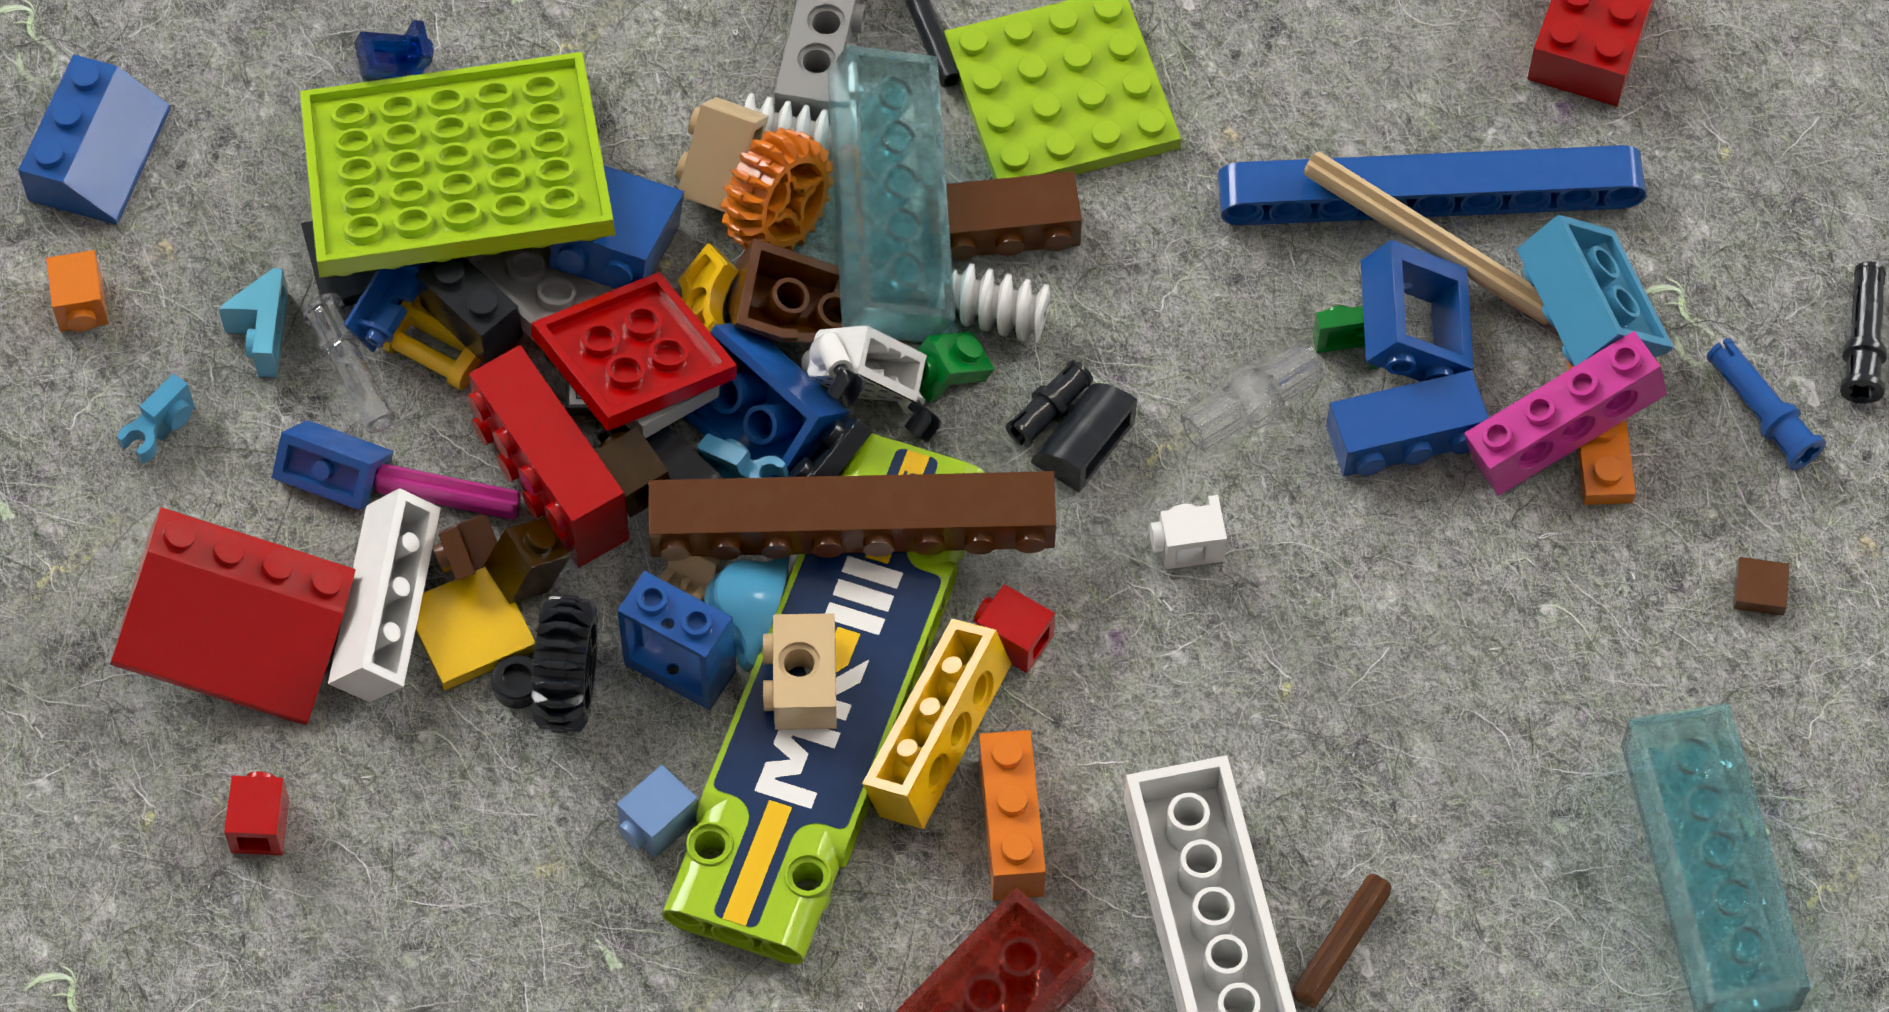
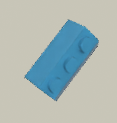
M1557 215L1516 248L1524 264L1522 268L1523 274L1527 281L1536 288L1544 304L1542 307L1543 314L1548 322L1556 328L1564 344L1562 346L1563 354L1572 366L1575 367L1633 331L1636 332L1654 358L1667 354L1674 348L1614 230Z

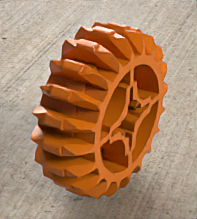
M781 127L775 132L766 130L761 140L753 139L751 141L748 153H740V163L736 169H730L733 176L730 183L723 187L727 192V197L721 202L720 207L726 211L721 223L728 227L727 235L735 243L743 246L742 249L746 250L752 240L757 239L793 251L795 245L803 246L805 244V238L809 232H816V222L819 217H825L822 212L825 203L832 199L828 195V189L834 185L835 180L830 176L834 164L828 160L829 151L824 149L820 143L814 141L813 137L801 131L798 133L792 129Z

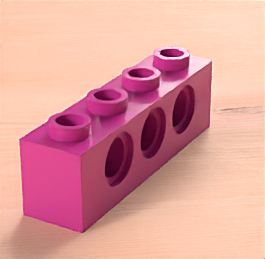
M1636 332L1629 333L1466 431L1464 434L1474 463L1498 496L1666 396L1667 391L1661 366Z

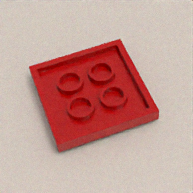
M660 272L532 322V338L607 431L736 379L737 364Z

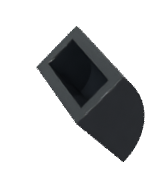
M1104 383L1092 384L1035 453L1031 463L1043 471H1054V478L1080 493L1135 424L1137 398L1112 385Z

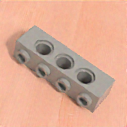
M797 0L774 91L775 112L779 113L784 103L791 101L792 116L797 117L803 106L808 105L812 121H816L821 111L825 109L828 110L829 125H832L835 110L843 111L848 84L842 82L844 72L853 71L857 54V44L852 43L854 32L862 33L865 24L866 5L861 4L862 0ZM823 32H831V34H821V33H823ZM812 71H823L822 73H811Z

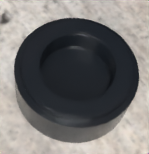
M521 655L509 656L495 666L491 677L493 692L496 699L504 706L520 709L532 705L533 660L531 658Z

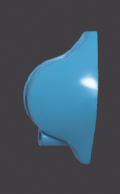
M790 556L768 562L735 561L717 573L706 587L705 603L733 617L735 655L740 667L746 672L754 667L763 647V634H768L773 622V615H776L786 583Z

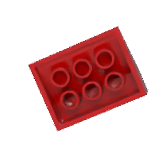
M160 507L149 530L110 665L307 725L345 612L356 569Z

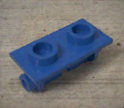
M428 262L405 265L397 269H378L343 324L371 352H375L377 347L382 348L385 342H392L393 334L408 312L400 304L402 301L414 302L419 294L415 275L429 264Z

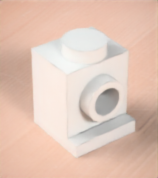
M1218 495L1208 496L1207 505L1196 507L1192 504H1181L1172 507L1168 511H1161L1160 521L1149 524L1153 552H1162L1165 570L1224 562L1227 536Z

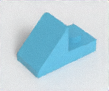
M273 268L225 302L219 309L225 332L246 334L247 358L254 359L258 377L278 378L289 294L283 269Z

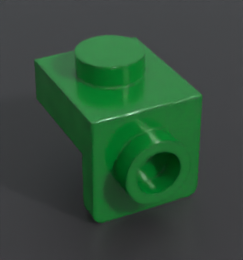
M1337 305L1325 311L1316 312L1313 330L1316 353L1364 347L1365 349L1363 306L1349 308L1345 305ZM1368 363L1370 370L1380 369V367Z
M973 331L928 335L917 350L927 355L919 389L926 402H936L948 385L985 382L995 370Z

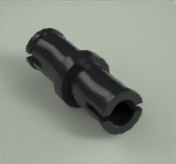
M1074 360L1069 361L1066 367L1047 386H1039L1032 393V401L1013 420L1006 424V430L1010 437L1022 446L1024 444L1025 447H1029L1033 440L1052 421H1060L1068 412L1067 406L1086 387L1093 383L1090 371L1078 361L1076 363Z

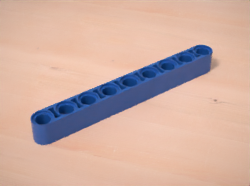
M1624 145L1331 158L1425 218L1626 209L1641 204L1647 197L1641 153L1635 147ZM1310 159L1235 162L1223 166L1217 173L1221 217L1228 224L1264 225L1375 219L1306 177L1304 168Z

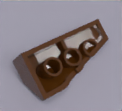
M757 239L752 240L735 264L739 272L731 283L727 303L732 324L735 328L779 342H813L815 334L821 329L870 326L901 343L922 344L929 334L935 301L934 297Z

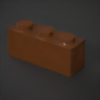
M1074 171L931 185L930 212L937 260L952 259L963 261L980 255L1000 254L1012 256L1022 251L1040 249L1062 251L1070 246H1080L1082 218Z

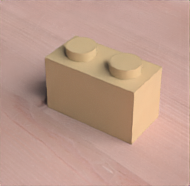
M718 97L701 104V107H696L688 125V134L693 135L689 151L682 154L675 174L676 179L680 180L678 189L685 191L684 198L726 212L720 205L727 197V192L723 187L730 183L733 176L730 169L737 168L740 163V153H748L750 151V144L753 139H762L769 115Z

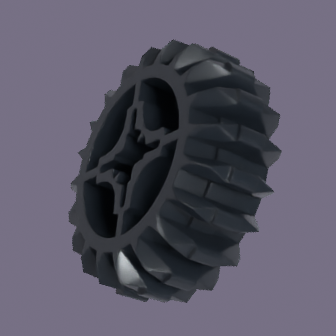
M563 594V597L550 596L542 606L539 626L537 627L536 644H534L535 653L531 695L533 700V719L539 729H549L555 733L580 732L588 722L595 684L599 633L597 609L591 599H582L576 595Z

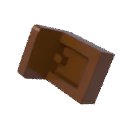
M481 514L440 530L438 536L441 543L433 545V549L443 573L453 571L456 581L475 574L476 570L484 568L486 560L498 541L487 515Z

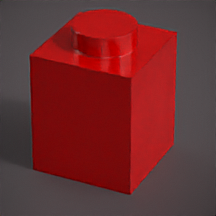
M1003 584L994 598L987 596L981 602L974 615L973 622L979 626L996 630L1011 665L1028 673L1054 636L1055 612Z
M262 771L250 772L246 776H231L224 830L231 853L283 856L289 807V796L283 778Z

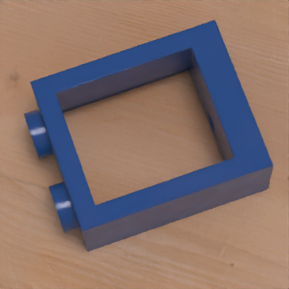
M1392 239L1360 260L1367 363L1384 368L1389 373L1403 375L1420 382L1474 370L1466 267ZM1404 293L1431 303L1434 344L1406 335Z
M644 571L617 610L624 665L711 710L737 671L733 617ZM668 622L674 626L670 628L663 623ZM670 667H677L679 669L673 675L667 672Z

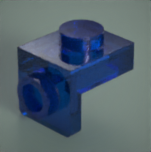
M413 20L404 35L360 31L354 42L363 81L422 74L425 68L431 64L434 54L432 40L427 37L424 21Z

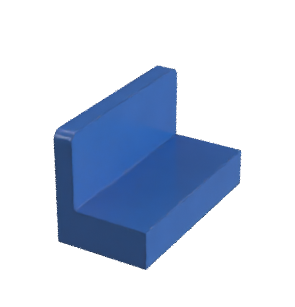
M306 420L281 432L271 478L361 510L369 504L376 469L380 468L383 464L391 462L394 451Z

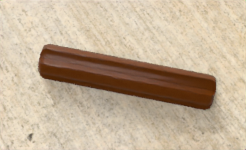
M1377 874L1367 875L1295 984L1293 997L1298 1002L1303 1003L1309 1008H1314L1319 1004L1390 896L1392 886L1387 880Z

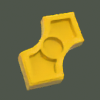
M708 243L678 279V283L682 289L683 301L711 333L715 325L724 324L723 304L725 296L739 270L719 249Z

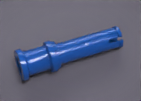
M1731 338L1723 340L1725 349L1720 342L1714 345L1706 356L1707 360L1714 365L1760 420L1759 427L1762 436L1776 443L1787 457V466L1791 470H1799L1814 461L1824 450L1826 441L1821 435H1814L1799 418L1801 413L1797 406L1789 402L1784 403Z

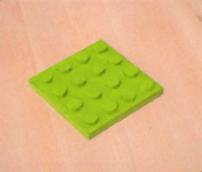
M1067 0L944 31L960 73L959 85L993 179L1071 171L1078 175L1178 150L1181 147V136L1129 0Z

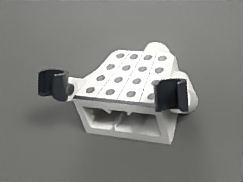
M870 326L821 329L815 334L810 350L806 351L803 355L801 362L802 370L808 374L809 379L828 387L827 392L833 398L839 400L842 397L852 406L857 399L897 401L904 413H914L904 427L926 443L930 441L941 426L940 418L923 406L925 399L919 391L927 355Z

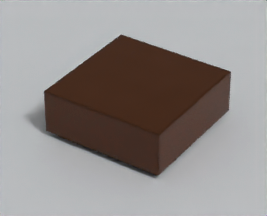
M1739 557L1736 567L1733 609L1784 615L1787 606L1790 563Z

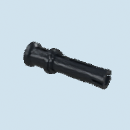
M1872 261L1862 262L1855 266L1851 336L1842 350L1843 360L1847 364L1846 377L1840 384V393L1846 400L1860 404L1879 401L1885 393V385L1881 380V365L1886 362L1887 350L1884 343L1881 342V325L1886 269L1883 265L1879 267V263Z

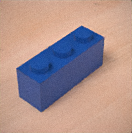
M1472 370L1330 402L1326 428L1343 477L1357 473L1362 476H1368L1380 472L1387 466L1400 463L1416 465L1427 461L1432 456L1452 451L1455 454L1470 452L1464 433L1489 417Z

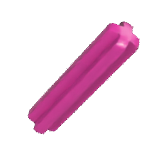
M383 464L378 468L375 477V487L379 493L389 494L400 488L433 504L507 519L516 518L521 504L520 492L517 490L389 464Z

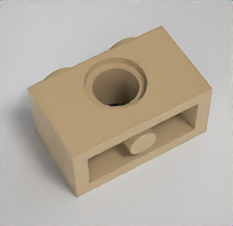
M835 614L773 615V634H763L764 665L773 664V680H763L764 711H774L775 730L837 729ZM795 667H805L811 670L809 674L802 677H796L788 673Z

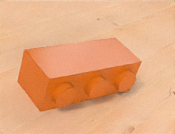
M1031 730L979 734L978 761L992 901L1044 897L1046 870Z

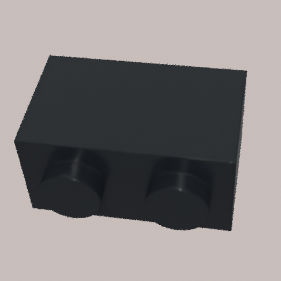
M466 257L454 258L446 262L433 261L415 275L421 305L484 364L498 357L523 336L518 306Z

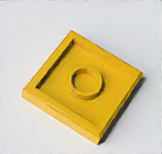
M485 567L476 570V573L458 581L455 579L423 593L415 632L444 691L494 670L501 660L509 656H527L535 652L534 644L536 642L516 602L509 604Z

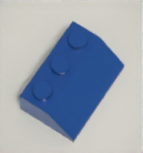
M73 54L18 169L28 201L118 225L170 112V105L120 67Z
M732 323L715 325L711 334L737 364L736 379L720 385L719 397L687 414L684 418L704 436L709 433L725 441L730 438L740 442L748 449L752 460H758L765 456H775L782 459L786 464L788 473H790L799 461L805 457L810 459L822 445L818 441L819 437L828 425L836 419L841 421L844 417H847L850 411L829 395L817 382L809 379L806 372L766 337L735 328ZM770 475V476H768V477H766V478L779 477V476H778V475Z

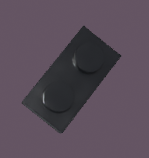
M844 417L841 421L839 419L834 420L820 435L818 441L822 445L810 459L805 457L799 461L788 477L837 476L873 432L859 419Z

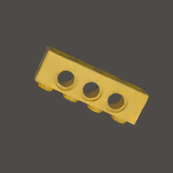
M951 619L862 783L879 817L920 829L925 828L1011 666V662L996 630Z

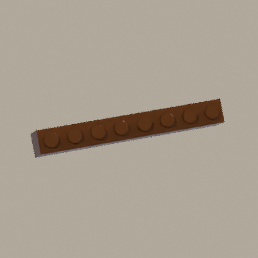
M1054 471L649 480V543L651 557H662L668 561H682L693 556H713L720 560H732L740 555H764L771 559H782L791 554H814L822 558H832L842 553H865L869 556L882 557L892 552L914 551L921 555L931 556L940 554L943 551L966 550L972 554H987L993 550L1017 549L1023 553H1037L1047 548H1055L1056 506Z

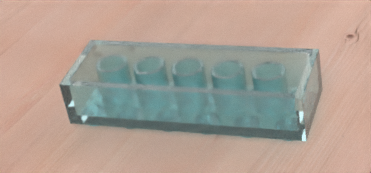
M846 45L827 71L842 328L870 326L894 339L923 342L928 335L943 334L955 320L938 58L932 55Z
M1730 703L1629 718L1621 742V748L1694 1012H1791L1800 1010L1811 985Z

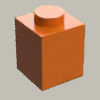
M95 250L47 257L52 309L60 332L69 330L83 332L95 326L109 324L103 276Z

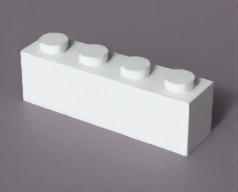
M400 488L366 506L353 565L356 571L340 625L328 681L329 685L369 703L404 687L440 507Z

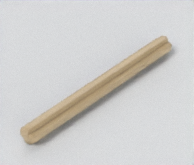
M1315 152L1304 168L1306 177L1429 254L1466 267L1469 279L1539 323H1548L1542 311L1544 304L1536 288L1528 281L1322 152Z

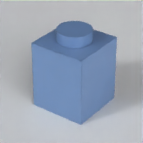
M661 764L617 803L618 831L631 847L636 850L643 847L653 858H656L696 822L698 797Z

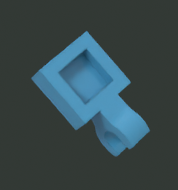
M174 373L139 406L142 414L132 423L125 425L117 435L119 445L123 449H126L135 440L145 441L136 450L138 460L143 464L155 456L158 449L156 439L162 441L172 430L180 429L188 421L192 410L195 408L188 383Z
M707 433L696 447L699 455L723 479L766 478L770 475H778L779 477L789 476L786 464L782 459L775 456H765L758 460H752L748 449L734 439L728 438L725 441Z

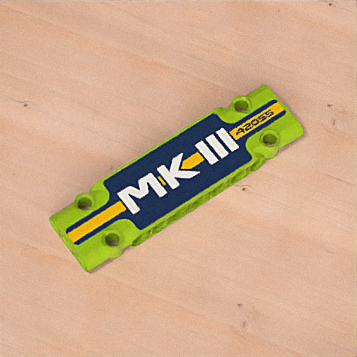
M871 434L838 476L985 472L968 462ZM965 550L943 551L940 554L931 556L921 555L915 551L892 552L882 557L869 556L865 553H842L832 558H822L814 554L798 555L776 615L835 614L837 729L775 730L774 711H764L763 680H773V664L764 665L762 647L701 796L696 816L698 824L687 836V852L661 914L668 923L684 931L783 963L799 965L804 962L822 912L831 903L832 886L839 868L845 869L871 805V800L862 783L919 680L955 585L958 573L957 562L962 559ZM773 622L768 634H773ZM795 667L788 673L796 677H802L809 674L811 670L805 667ZM710 847L717 848L723 852L714 859H704L699 856L702 850ZM804 879H814L821 884L816 889L810 891L802 890L796 886L797 883Z

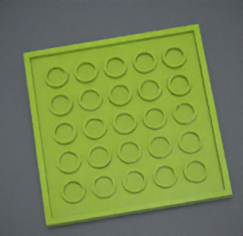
M583 52L300 91L316 259L320 278L335 275L348 276L356 272L384 268L397 269L405 265L433 261L446 262L454 258L482 254L495 255L503 251L531 247L544 248L552 244L580 240L593 241L601 237L615 236L613 214Z

